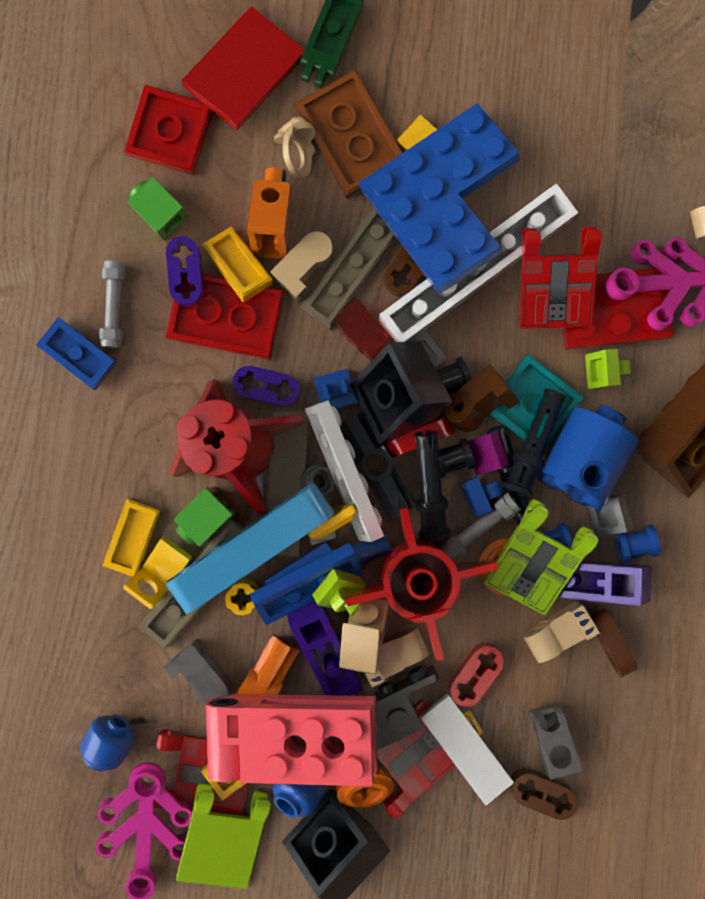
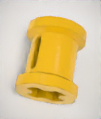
M250 579L238 580L226 593V606L236 615H247L255 608L252 599H249L246 605H242V600L235 598V595L241 591V588L245 589L246 595L260 589L257 583Z

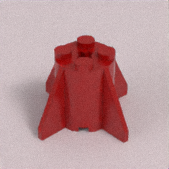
M212 379L208 381L198 405L190 409L177 422L179 449L170 470L175 477L194 471L199 474L229 480L258 514L266 513L268 509L256 477L262 474L268 467L267 463L275 448L273 436L302 425L306 421L301 414L259 418L253 413L226 401L220 382Z
M401 508L399 511L404 542L394 546L392 551L385 555L381 567V580L347 596V606L386 597L390 607L400 616L415 623H425L436 661L443 660L444 656L435 620L444 617L451 610L450 608L454 605L456 598L458 599L460 579L498 570L497 562L454 563L435 544L415 540L408 508ZM418 573H426V576L421 578L422 584L415 585L414 581L411 580Z

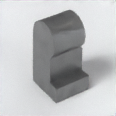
M198 639L194 640L163 667L172 678L181 672L196 690V698L204 708H206L205 703L207 700L230 695L231 682Z
M559 703L530 710L542 758L541 762L544 772L549 779L552 780L582 772L578 755Z

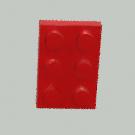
M657 268L633 270L638 277L664 275ZM613 272L596 274L592 327L562 328L565 350L673 338L672 323L663 330H654L647 321L648 314L661 305L669 290L635 292L626 300H615L606 291V281ZM657 314V318L664 322L663 317Z

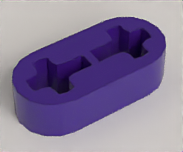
M185 236L175 237L166 247L170 295L183 307L196 306L204 296L201 253L192 239ZM181 246H186L188 251L193 252L192 255L186 258L187 268H182L181 260L175 257V253L181 251ZM188 275V281L192 287H196V291L190 292V298L185 299L183 294L178 292V289L184 287L183 276Z
M244 366L238 369L233 376L234 390L246 399L279 407H289L300 396V388L297 381L287 374L254 366ZM249 373H254V379L265 384L263 389L251 387L250 392H245V386L240 383L241 378H247ZM283 381L289 382V388L294 390L292 396L287 395L285 400L281 401L279 400V394L270 391L269 386H282Z

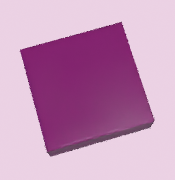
M498 431L467 441L473 455L476 475L509 466Z

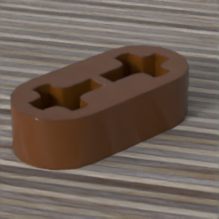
M403 246L388 267L384 278L386 289L395 296H405L415 288L423 276L416 263L410 261L411 257ZM406 266L411 269L406 278L410 284L408 286L401 284L397 288L393 285L394 277L391 275L393 273L401 274Z
M602 609L591 615L592 621L600 632L597 638L619 677L622 678L638 670L637 664L611 614L606 609Z
M526 768L517 770L511 776L514 783L510 786V791L515 800L521 805L559 820L568 819L576 812L578 806L577 797L565 783L556 779L550 780L548 776ZM530 779L534 788L539 790V794L527 790L525 795H522L519 784H526ZM564 793L568 802L566 805L560 804L558 808L547 797L549 794L559 798Z

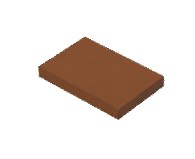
M356 69L294 103L299 116L313 125L316 132L313 141L346 198L360 191L358 184L360 181L403 153Z

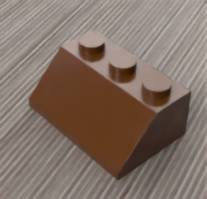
M705 364L688 378L681 391L672 401L664 406L662 413L650 427L640 434V443L636 448L648 465L688 498L705 479Z

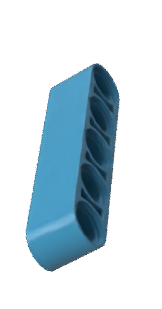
M311 483L240 531L241 534L238 532L177 573L165 585L184 612L188 614L323 524L335 512L316 484Z

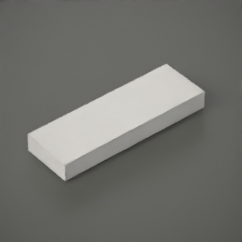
M448 694L444 695L419 715L485 805H488L514 783Z

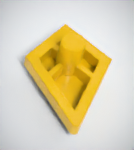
M353 504L333 505L331 508L335 514L308 533L311 539H321L352 521L357 512Z

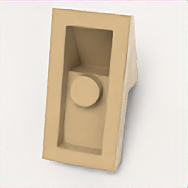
M376 599L362 603V606L354 616L349 615L348 623H343L340 668L376 675L390 609L388 600Z

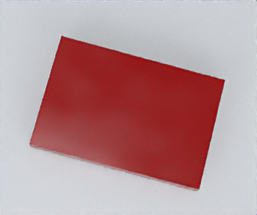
M251 6L182 79V86L238 131L300 63L305 49Z
M203 273L204 296L201 302L196 306L183 307L173 299L165 337L167 340L271 360L285 294L283 289L268 287L243 303L224 277ZM187 275L183 276L184 287L178 289V292L182 293L185 299L190 298V292L196 291V287L190 285Z

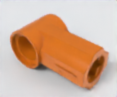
M273 634L262 651L257 664L249 670L237 694L278 695L283 686L281 682L300 648L288 639Z

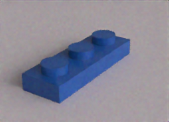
M350 543L249 594L265 625L315 601L312 594L333 568L360 577L363 576L364 573Z

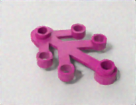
M679 237L672 238L664 245L663 254L656 249L651 241L646 239L640 240L631 249L632 259L642 265L649 262L664 275L638 277L629 268H618L606 281L607 294L615 300H626L635 292L670 290L661 305L653 309L647 316V321L651 328L663 330L672 323L673 313L688 290L694 287H702L694 303L688 304L681 310L679 315L681 322L685 326H697L705 319V259L690 249L687 243ZM672 246L677 248L679 253L675 252ZM640 248L645 250L647 256L641 253ZM681 259L696 272L688 273L674 262ZM689 311L695 314L696 319L690 316ZM657 314L663 317L664 322L657 318Z
M146 762L137 765L131 771L128 781L129 786L115 798L104 799L97 811V818L101 823L113 824L118 820L122 810L139 799L138 811L113 832L105 831L101 833L95 846L96 853L99 856L110 858L116 854L121 844L137 832L135 868L130 871L125 886V891L131 899H149L155 890L156 874L150 868L152 833L169 850L171 858L180 861L183 850H177L174 846L178 844L184 845L187 836L184 834L177 835L153 811L154 800L171 814L172 823L180 828L187 827L190 824L193 812L192 804L187 801H178L165 787L166 775L164 770L157 764ZM148 776L153 778L154 781L148 783L143 781L142 777ZM112 808L115 813L107 814L103 809ZM179 811H185L188 813V816L182 818L179 817L176 813ZM102 842H111L113 846L105 847L102 845ZM137 878H143L147 881L141 882Z

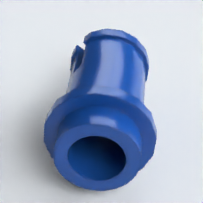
M385 535L373 542L363 541L355 546L352 543L350 544L362 570L365 569V564L392 551Z

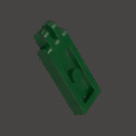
M325 0L301 57L300 65L305 67L301 81L309 83L313 72L317 71L318 74L314 86L322 88L327 76L334 78L363 9L364 0Z

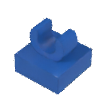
M348 369L313 378L320 403L329 400L330 405L336 409L357 404L356 396L350 386L351 379Z
M476 477L459 483L472 516L480 517L491 512L492 509L488 500L503 494L498 480L481 485L479 478Z

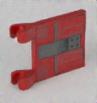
M595 227L582 228L581 254L539 255L541 246L540 232L535 228L523 229L520 329L592 327L597 259L601 245V232Z
M423 699L413 706L418 717L429 708ZM420 717L422 729L377 750V758L402 789L390 796L384 803L386 812L393 819L401 816L412 802L455 767V764Z
M163 729L157 737L156 748L162 751H181L174 790L168 789V791L178 801H187L194 807L198 784H210L201 772L202 768L208 764L207 738L184 735L172 730ZM248 783L223 801L212 788L214 801L210 811L242 815ZM154 800L153 808H163Z

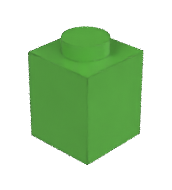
M153 176L147 182L142 181L138 183L131 191V197L126 201L163 241L188 217L184 208Z

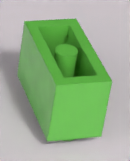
M216 486L206 487L173 520L179 525L176 529L177 533L188 544L193 545L196 543L200 547L210 542L228 521L234 518L240 511Z

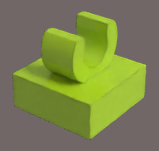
M618 349L585 354L588 390L620 386V375H631L630 360L619 361Z
M333 568L312 595L317 605L334 609L335 612H345L347 610L349 615L354 616L362 606V603L347 606L346 597L366 586L360 576Z

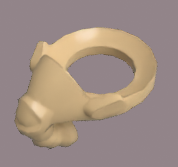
M294 116L278 130V133L274 136V142L282 144L284 162L290 173L297 178H303L308 176L311 171L312 155L316 153V149L311 141L316 132L311 123L302 117ZM291 142L297 146L300 153L301 163L299 169L293 165L290 158L289 147Z

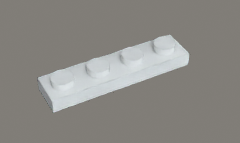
M329 400L305 408L343 504H353L357 510L351 523L358 540L373 542L383 537L384 535L380 527L382 526V518L378 510L371 505L367 496L369 492L367 481L356 469L353 461L355 459V452L350 442L344 439L340 430L341 418L334 406L330 405Z

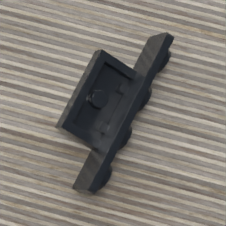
M426 665L417 666L406 673L407 678L395 684L392 680L387 681L374 689L375 693L370 696H376L377 750L423 728L408 695L440 679L434 665L428 668Z

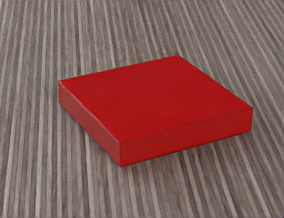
M144 85L124 152L127 156L194 175L213 111L199 100Z

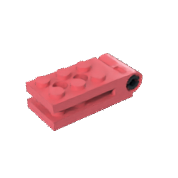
M231 694L230 696L216 697L206 701L208 778L215 782H232L240 779V783L373 786L374 775H376L378 770L376 696ZM294 735L301 737L305 742L297 740ZM330 736L338 737L343 743L335 742Z

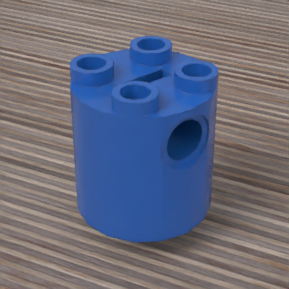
M600 405L596 413L583 408H573L544 462L542 471H539L540 475L537 480L555 490L558 488L568 493L567 497L583 506L588 505L601 511L603 506H606L640 440L632 432L624 428L627 418L610 407Z

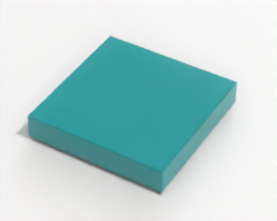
M527 354L505 381L520 402L510 410L502 404L489 415L501 425L506 426L511 433L524 442L543 397L544 390L552 389L564 394L566 399L562 404L554 429L548 440L549 443L568 419L573 408H576L584 397L531 355ZM546 413L544 416V419L536 436L537 439L541 435V432L549 415L548 413Z

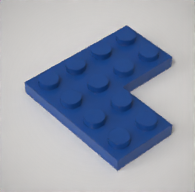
M477 103L358 184L362 193L440 295L501 254L500 245L472 212L463 198L520 161L519 152Z

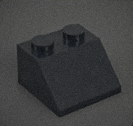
M421 341L389 342L350 384L379 445H385L431 423L452 403Z
M332 789L326 792L314 811L304 817L282 841L316 896L321 899H348L390 852V849L373 826L353 807L342 804L337 798V793Z

